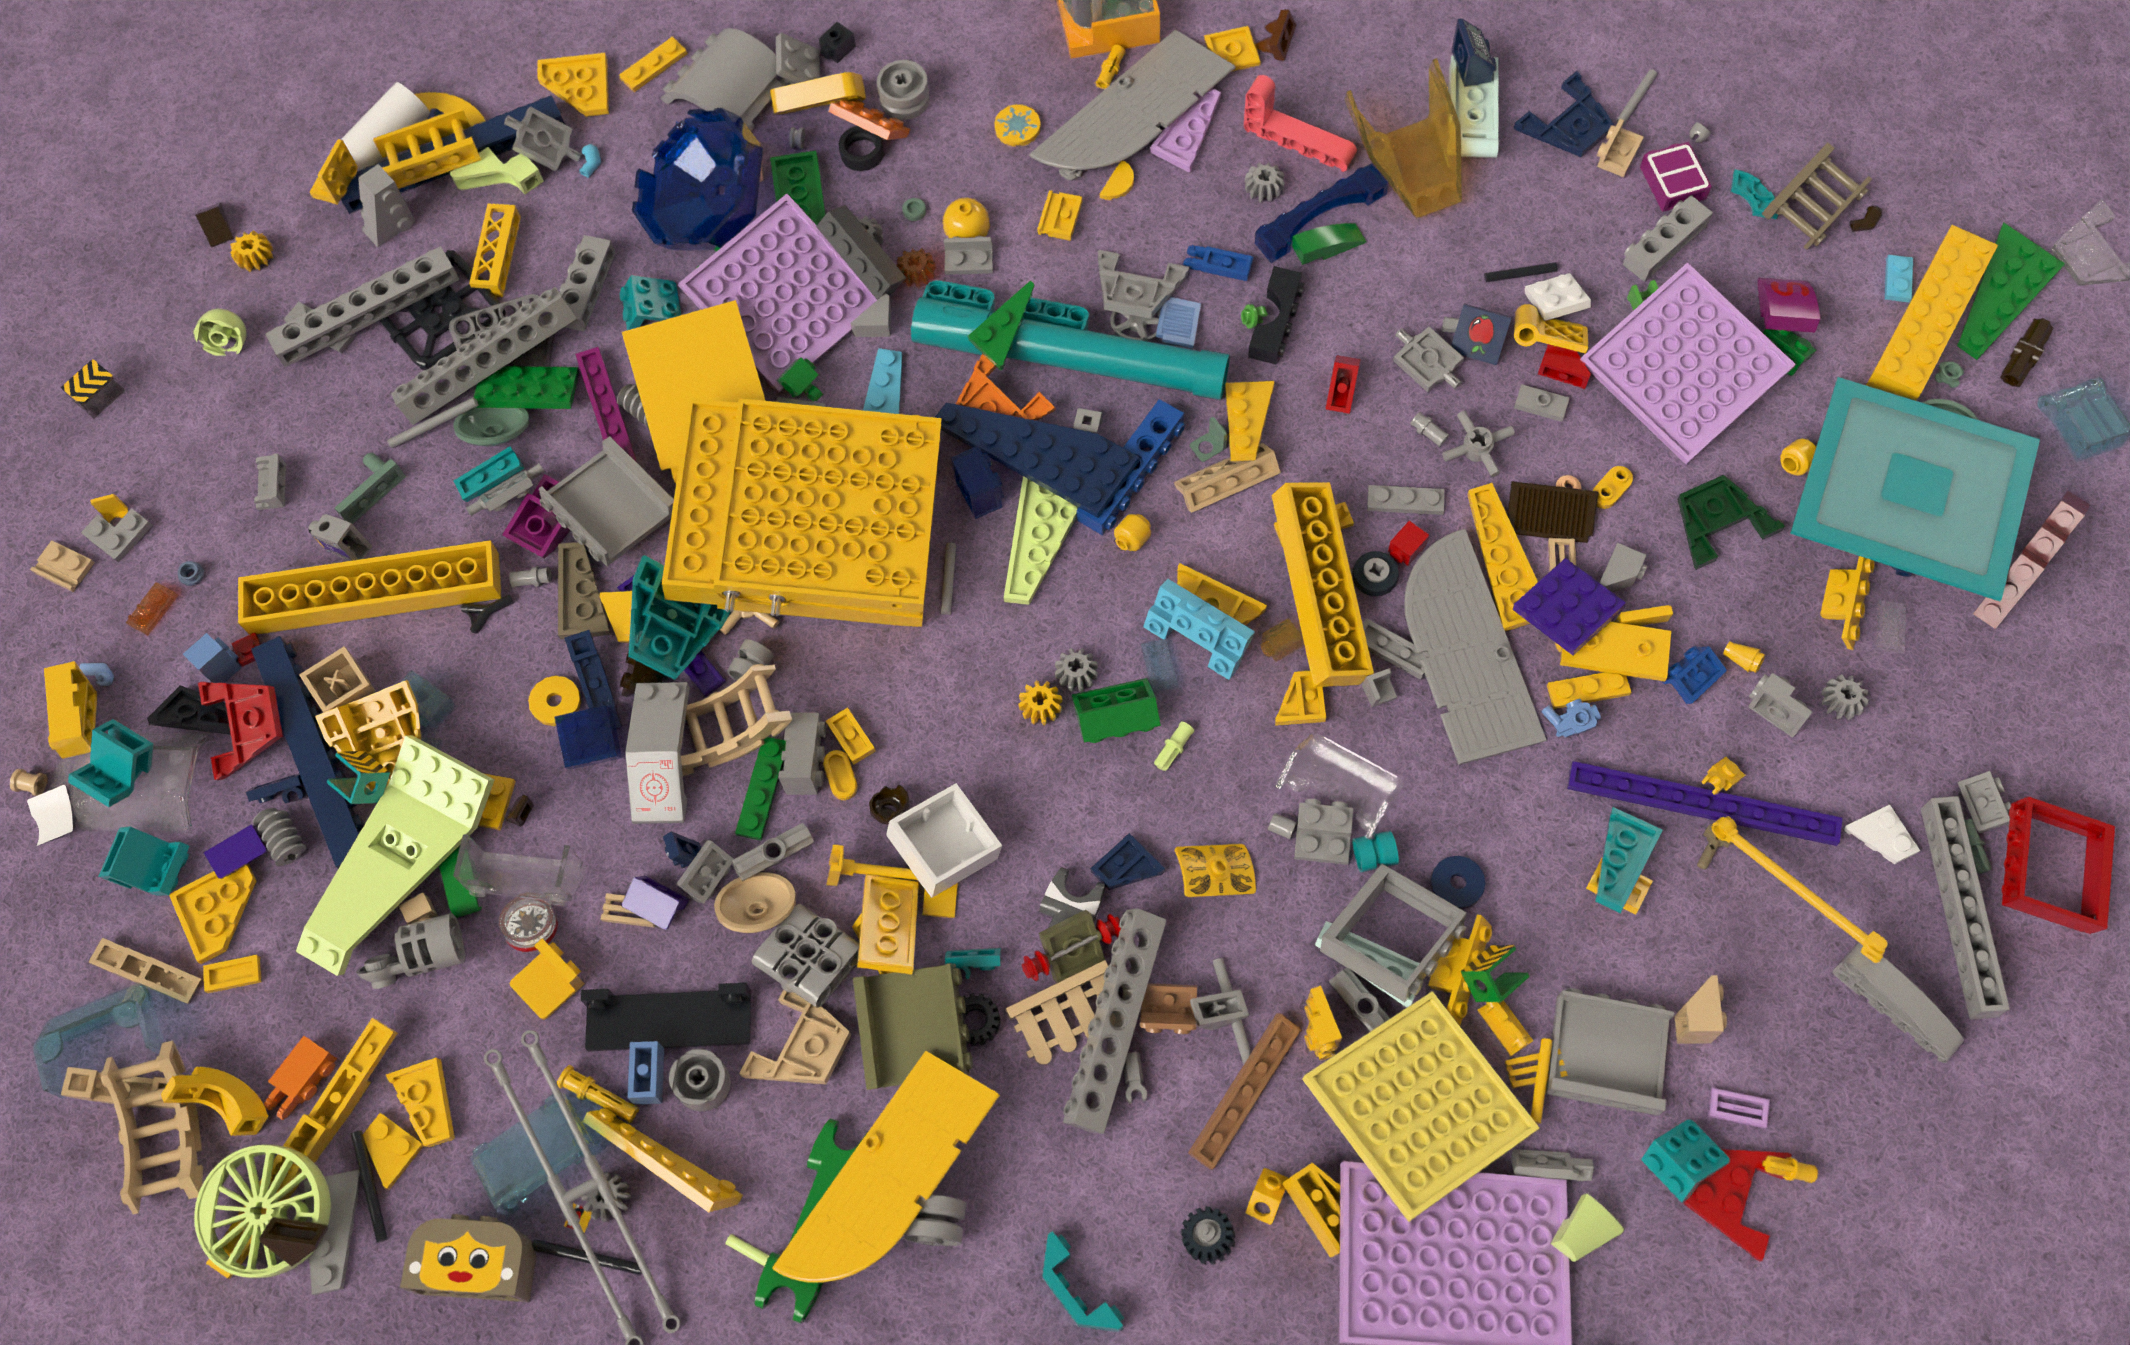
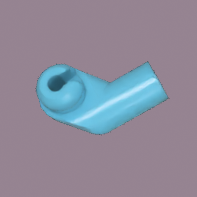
M592 144L583 147L582 154H585L587 162L579 170L582 175L588 178L601 164L599 150Z

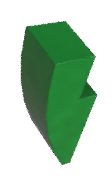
M1342 223L1322 226L1294 235L1292 248L1302 265L1321 257L1325 260L1365 244L1366 240L1356 223Z

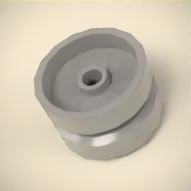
M896 60L880 70L877 77V89L880 105L887 115L899 120H908L920 116L927 109L930 95L927 74L923 67L913 61Z
M931 1195L928 1200L920 1196L916 1203L923 1208L901 1239L931 1246L961 1245L963 1228L951 1222L965 1219L966 1202L939 1195Z

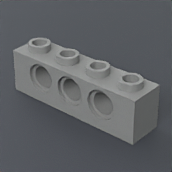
M1689 196L1684 202L1679 201L1672 209V213L1668 216L1663 215L1653 230L1648 229L1636 245L1632 243L1626 249L1623 265L1641 280L1647 281L1709 224L1713 212L1693 196Z
M584 235L581 244L577 245L575 259L568 267L567 279L560 287V294L577 318L566 325L565 328L585 331L616 253L610 240Z

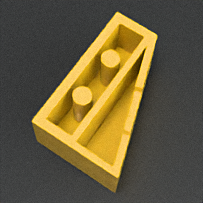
M75 661L44 668L49 725L48 742L51 749L56 750L62 759L91 752L92 730L95 728L97 691Z
M1311 1163L1284 1181L1282 1185L1331 1258L1340 1253V1185L1315 1164Z

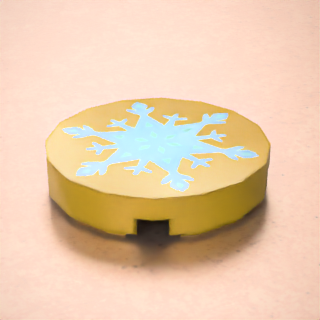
M1016 104L1007 106L998 113L995 118L994 128L996 136L1002 143L1009 146H1025L1037 138L1040 133L1041 124L1038 114L1032 108Z

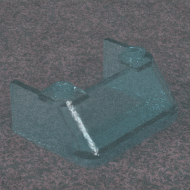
M133 984L49 1019L43 1026L33 1046V1053L43 1091L61 1099L66 1098V1096L61 1095L64 1081L58 1057L63 1050V1044L114 1022L123 1028H133L140 1025L146 1048L159 1054L161 1045L165 1041L151 991L141 984Z

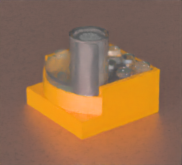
M1057 0L1071 59L1111 52L1113 45H1120L1127 49L1160 43V12L1157 0Z

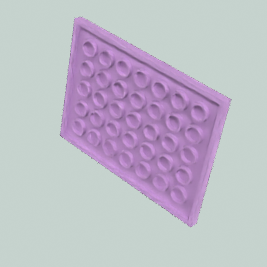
M1343 1161L1341 1163L1339 1343L1355 1345H1572L1569 1258L1550 1244L1563 1220L1568 1219L1567 1181L1477 1173L1408 1222L1365 1163Z

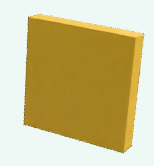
M1249 26L1204 35L1207 49L1235 65V69L1232 71L1255 67L1261 64Z

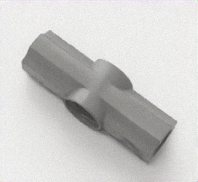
M801 823L775 838L768 839L764 844L735 858L731 862L737 875L743 882L759 872L779 864L785 858L810 846L814 841L808 828L804 823ZM769 846L777 847L780 851V856L777 858L769 857L766 854V848Z
M1346 967L1329 981L1331 986L1351 1009L1354 1017L1360 1020L1369 1032L1390 1019L1379 1006L1377 999L1366 990L1349 968ZM1361 1000L1368 1001L1372 1006L1371 1013H1361L1358 1009V1002Z

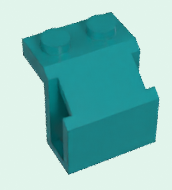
M112 719L92 730L90 763L70 773L68 782L107 807H111L129 797L134 791V783L142 772L147 774L150 771L153 743Z
M131 826L120 827L98 877L125 888L131 889V887H135L158 896L169 895L178 884L177 875L180 868L188 860L189 854L187 852L190 845L182 842L169 843Z

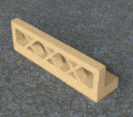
M1261 443L1256 460L1231 461L1229 457L1177 480L1174 484L1177 490L1183 494L1186 506L1192 513L1280 474V469L1274 451L1264 443Z

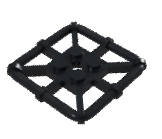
M447 250L445 254L451 265L454 266L455 263L470 281L472 268L454 250ZM481 276L478 277V280H484ZM470 284L455 293L450 286H447L397 311L409 312L415 319L404 328L398 329L388 316L379 321L391 334L390 338L392 341L400 345L413 363L420 367L421 370H428L441 358L448 357L457 351L453 342L432 356L436 338L449 330L451 320L481 309L468 308L462 301L464 298L478 290L490 306L500 302L487 288H471ZM443 306L441 308L443 312H441L440 314L438 312H434L435 307ZM503 309V316L505 317L506 311ZM487 313L481 314L480 317L488 318L481 325L484 327L489 326L491 322L490 316ZM456 327V330H457L460 334H463V333H461V331ZM419 328H422L428 335L422 356L418 354L406 339L407 336Z

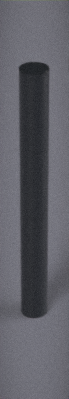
M362 1130L352 1132L351 1138L376 1242L380 1243L388 1240L363 1133Z
M534 1239L532 1243L533 1249L536 1252L591 1264L584 1250ZM594 1253L602 1267L637 1275L642 1274L637 1262Z

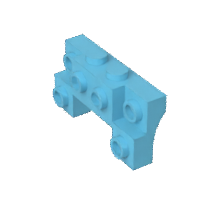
M1167 579L1160 586L1155 603L1149 609L1143 626L1163 640L1174 629L1212 653L1208 667L1228 680L1238 670L1243 655L1255 633L1252 629L1170 579Z

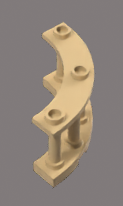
M753 665L740 679L720 692L710 694L708 698L687 705L685 720L688 722L696 752L681 756L683 776L694 773L693 768L707 763L710 768L740 758L764 745L763 739L770 734L775 737L792 721L790 711L779 712V710L775 709L766 681L776 670L775 665ZM756 688H758L765 714L759 721L757 720L749 695ZM740 699L748 728L743 733L734 737L725 707ZM715 711L724 741L717 746L706 748L697 716Z
M174 1041L162 1043L159 1056L155 1060L118 1069L113 1057L106 1058L104 1069L101 1071L102 1084L108 1088L115 1106L120 1125L119 1140L124 1149V1183L120 1191L121 1200L125 1205H128L132 1214L139 1213L141 1197L179 1187L184 1189L189 1199L198 1197L202 1187L203 1166H198L197 1152L202 1151L196 1103H174L176 1112L174 1118L137 1128L133 1108L163 1100L161 1094L165 1088L129 1097L123 1081L127 1078L159 1070L163 1072L168 1084L172 1076H178L186 1072ZM174 1129L179 1131L180 1146L178 1149L140 1159L138 1139ZM180 1160V1171L177 1173V1176L142 1185V1170Z

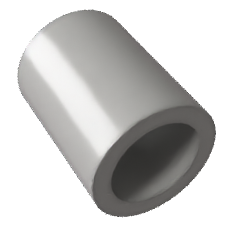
M1274 813L1268 830L1291 839L1297 822Z

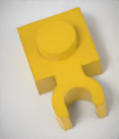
M1724 757L1708 770V774L1701 782L1703 784L1707 782L1712 783L1715 787L1712 793L1715 795L1723 788L1728 791L1746 775L1734 762Z

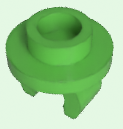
M1247 304L1241 313V320L1248 329H1253L1257 324L1263 322L1262 317H1266L1268 313L1264 306L1255 308L1253 304Z

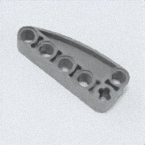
M1857 943L1833 969L1834 975L1859 996L1862 994L1869 1000L1868 1003L1882 1015L1883 1013L1888 1015L1892 1019L1891 1022L1905 1034L1906 1032L1911 1034L1915 1038L1914 1041L1927 1052L1931 1051L1938 1056V1061L1948 1062L1964 1042V1038L1941 1010L1884 957H1882L1879 963L1872 962L1861 953L1863 945Z

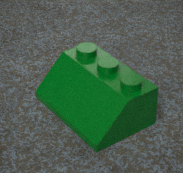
M1147 678L1071 695L1084 743H1097L1104 738L1112 736L1124 737L1130 732L1139 730L1146 732L1154 729V727L1161 726L1156 697Z

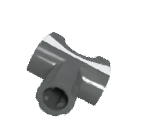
M1061 867L1046 890L1039 912L1053 917L1049 927L1084 910L1091 913L1094 923L1101 907L1105 884L1098 881L1095 888L1087 895L1082 897L1072 896L1065 888L1069 869Z

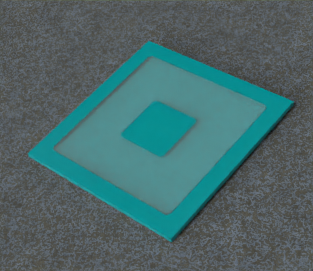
M1838 377L1790 534L2001 601L2040 439Z

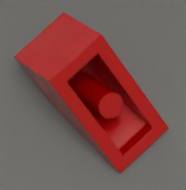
M1550 344L1547 345L1538 371L1539 375L1583 389L1586 388L1591 373L1580 360L1581 357L1577 351Z
M1336 355L1326 410L1350 414L1361 359Z

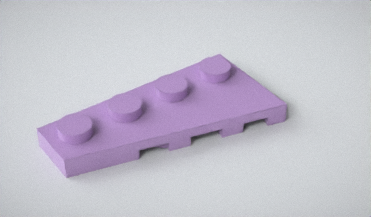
M1213 88L1204 96L1198 93L1194 95L1198 98V101L1162 131L1151 145L1150 153L1190 173L1220 100V92Z

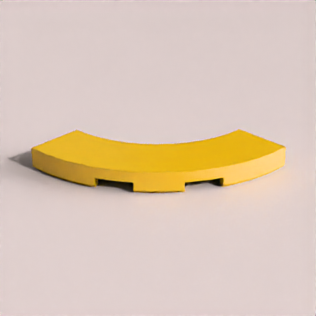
M438 92L414 94L431 112L430 115L439 116L463 108L470 126L485 121L482 114L473 105L459 97Z

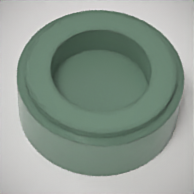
M918 198L908 199L902 206L903 215L910 221L921 220L926 214L925 203Z

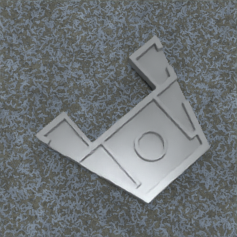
M1098 250V267L1104 310L1152 319L1189 274L1188 266L1168 263L1163 280L1116 271L1119 254Z

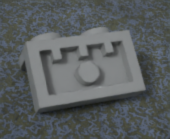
M952 237L944 239L945 275L993 273L991 237Z
M1988 771L1957 782L1979 834L2004 825L2009 827V809L2011 804L2010 802L2004 803L2000 793L2005 792L1999 777L1993 778L1991 772Z
M707 840L676 885L687 892L689 898L704 904L714 894L715 887L721 878L728 874L732 864L731 861L734 859L715 843Z

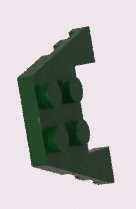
M1724 475L1683 492L1677 498L1693 565L1696 570L1715 562L1718 558L1706 537L1749 519L1761 539L1764 540L1783 531L1784 524L1779 520L1775 521L1771 518L1765 508L1754 504L1747 498L1748 494Z

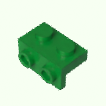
M1765 329L1763 331V334L1796 364L1787 373L1789 376L1794 375L1799 367L1817 351L1807 339L1798 337L1792 331Z

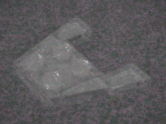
M2103 199L2051 247L2056 257L2065 263V269L2078 286L2130 281V262L2123 264L2096 229L2111 222L2115 217Z

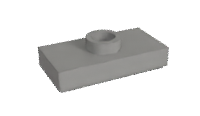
M1521 384L1514 409L1562 422L1569 397Z

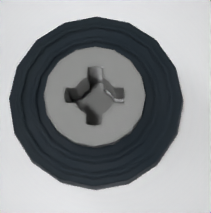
M1370 551L1363 554L1355 562L1352 572L1353 581L1357 589L1372 597L1383 596L1389 593L1396 586L1399 577L1398 566L1395 560L1388 554L1380 551Z

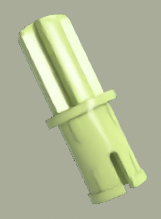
M1180 722L1171 738L1165 740L1166 745L1155 759L1154 764L1157 768L1163 771L1168 770L1177 755L1183 753L1184 745L1195 731L1192 726L1185 722Z

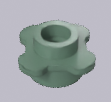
M1941 362L1939 365L1940 370L1935 375V380L1938 383L1949 384L1951 388L1958 387L1960 384L1959 378L1964 374L1961 366L1955 362Z

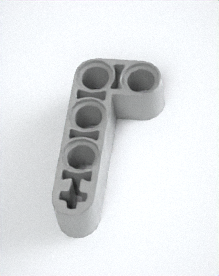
M535 294L524 295L453 318L449 324V330L456 349L477 338L481 332L497 325L504 318L503 309L505 306H510L515 313L519 311V306L529 303V300L532 302L539 298V296ZM483 313H487L491 318V322L487 327L482 326L479 320ZM460 320L466 322L468 326L467 332L464 334H460L456 330V324Z

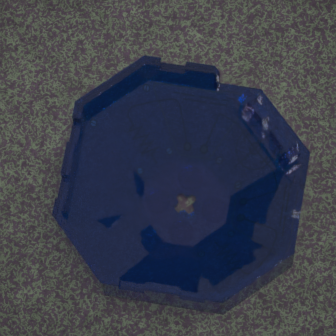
M714 108V111L690 109L687 114L694 118H685L680 122H676L675 126L667 134L668 139L666 141L662 140L653 148V153L651 154L655 159L653 174L640 168L636 171L634 188L639 189L638 202L636 201L632 204V212L656 245L670 250H714L716 247L722 248L756 216L763 147L739 115L724 108ZM720 186L725 187L724 195L719 194Z

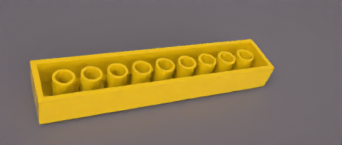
M490 540L238 577V624L249 635L252 633L264 634L500 599L499 552Z

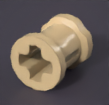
M16 769L10 779V788L15 792L23 790L38 796L43 794L48 783L47 776L43 773L35 775L27 773L24 769Z

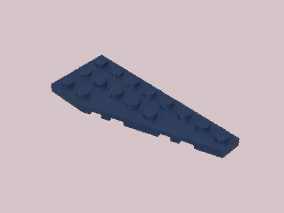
M947 402L934 417L942 418L941 430L1097 518L1139 463V456L1097 433Z

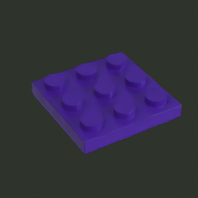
M1565 558L1514 604L1513 610L1574 656L1625 609L1626 602Z

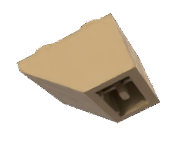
M1711 975L1674 1016L1677 1044L1712 1043L1726 1029L1727 1017L1726 1013L1721 1010L1720 1002L1723 1000L1722 984H1718L1717 975Z

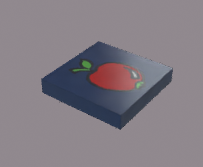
M1464 303L1451 346L1462 356L1497 365L1512 317Z

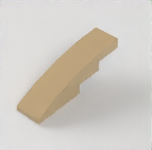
M104 938L101 939L89 960V963L186 1004H189L202 980L164 962Z

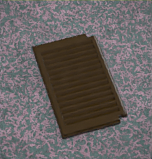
M1511 481L1507 516L1516 535L1575 539V542L1588 543V536L1593 537L1598 491Z

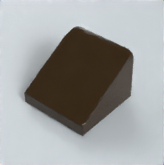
M522 795L517 798L505 819L506 821L520 827L524 825L534 807L528 796Z

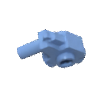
M1581 699L1566 704L1567 713L1560 716L1550 705L1541 711L1555 727L1557 737L1564 736L1566 738L1573 734L1578 735L1596 727L1597 720L1601 719L1596 705L1590 706L1589 703H1582Z

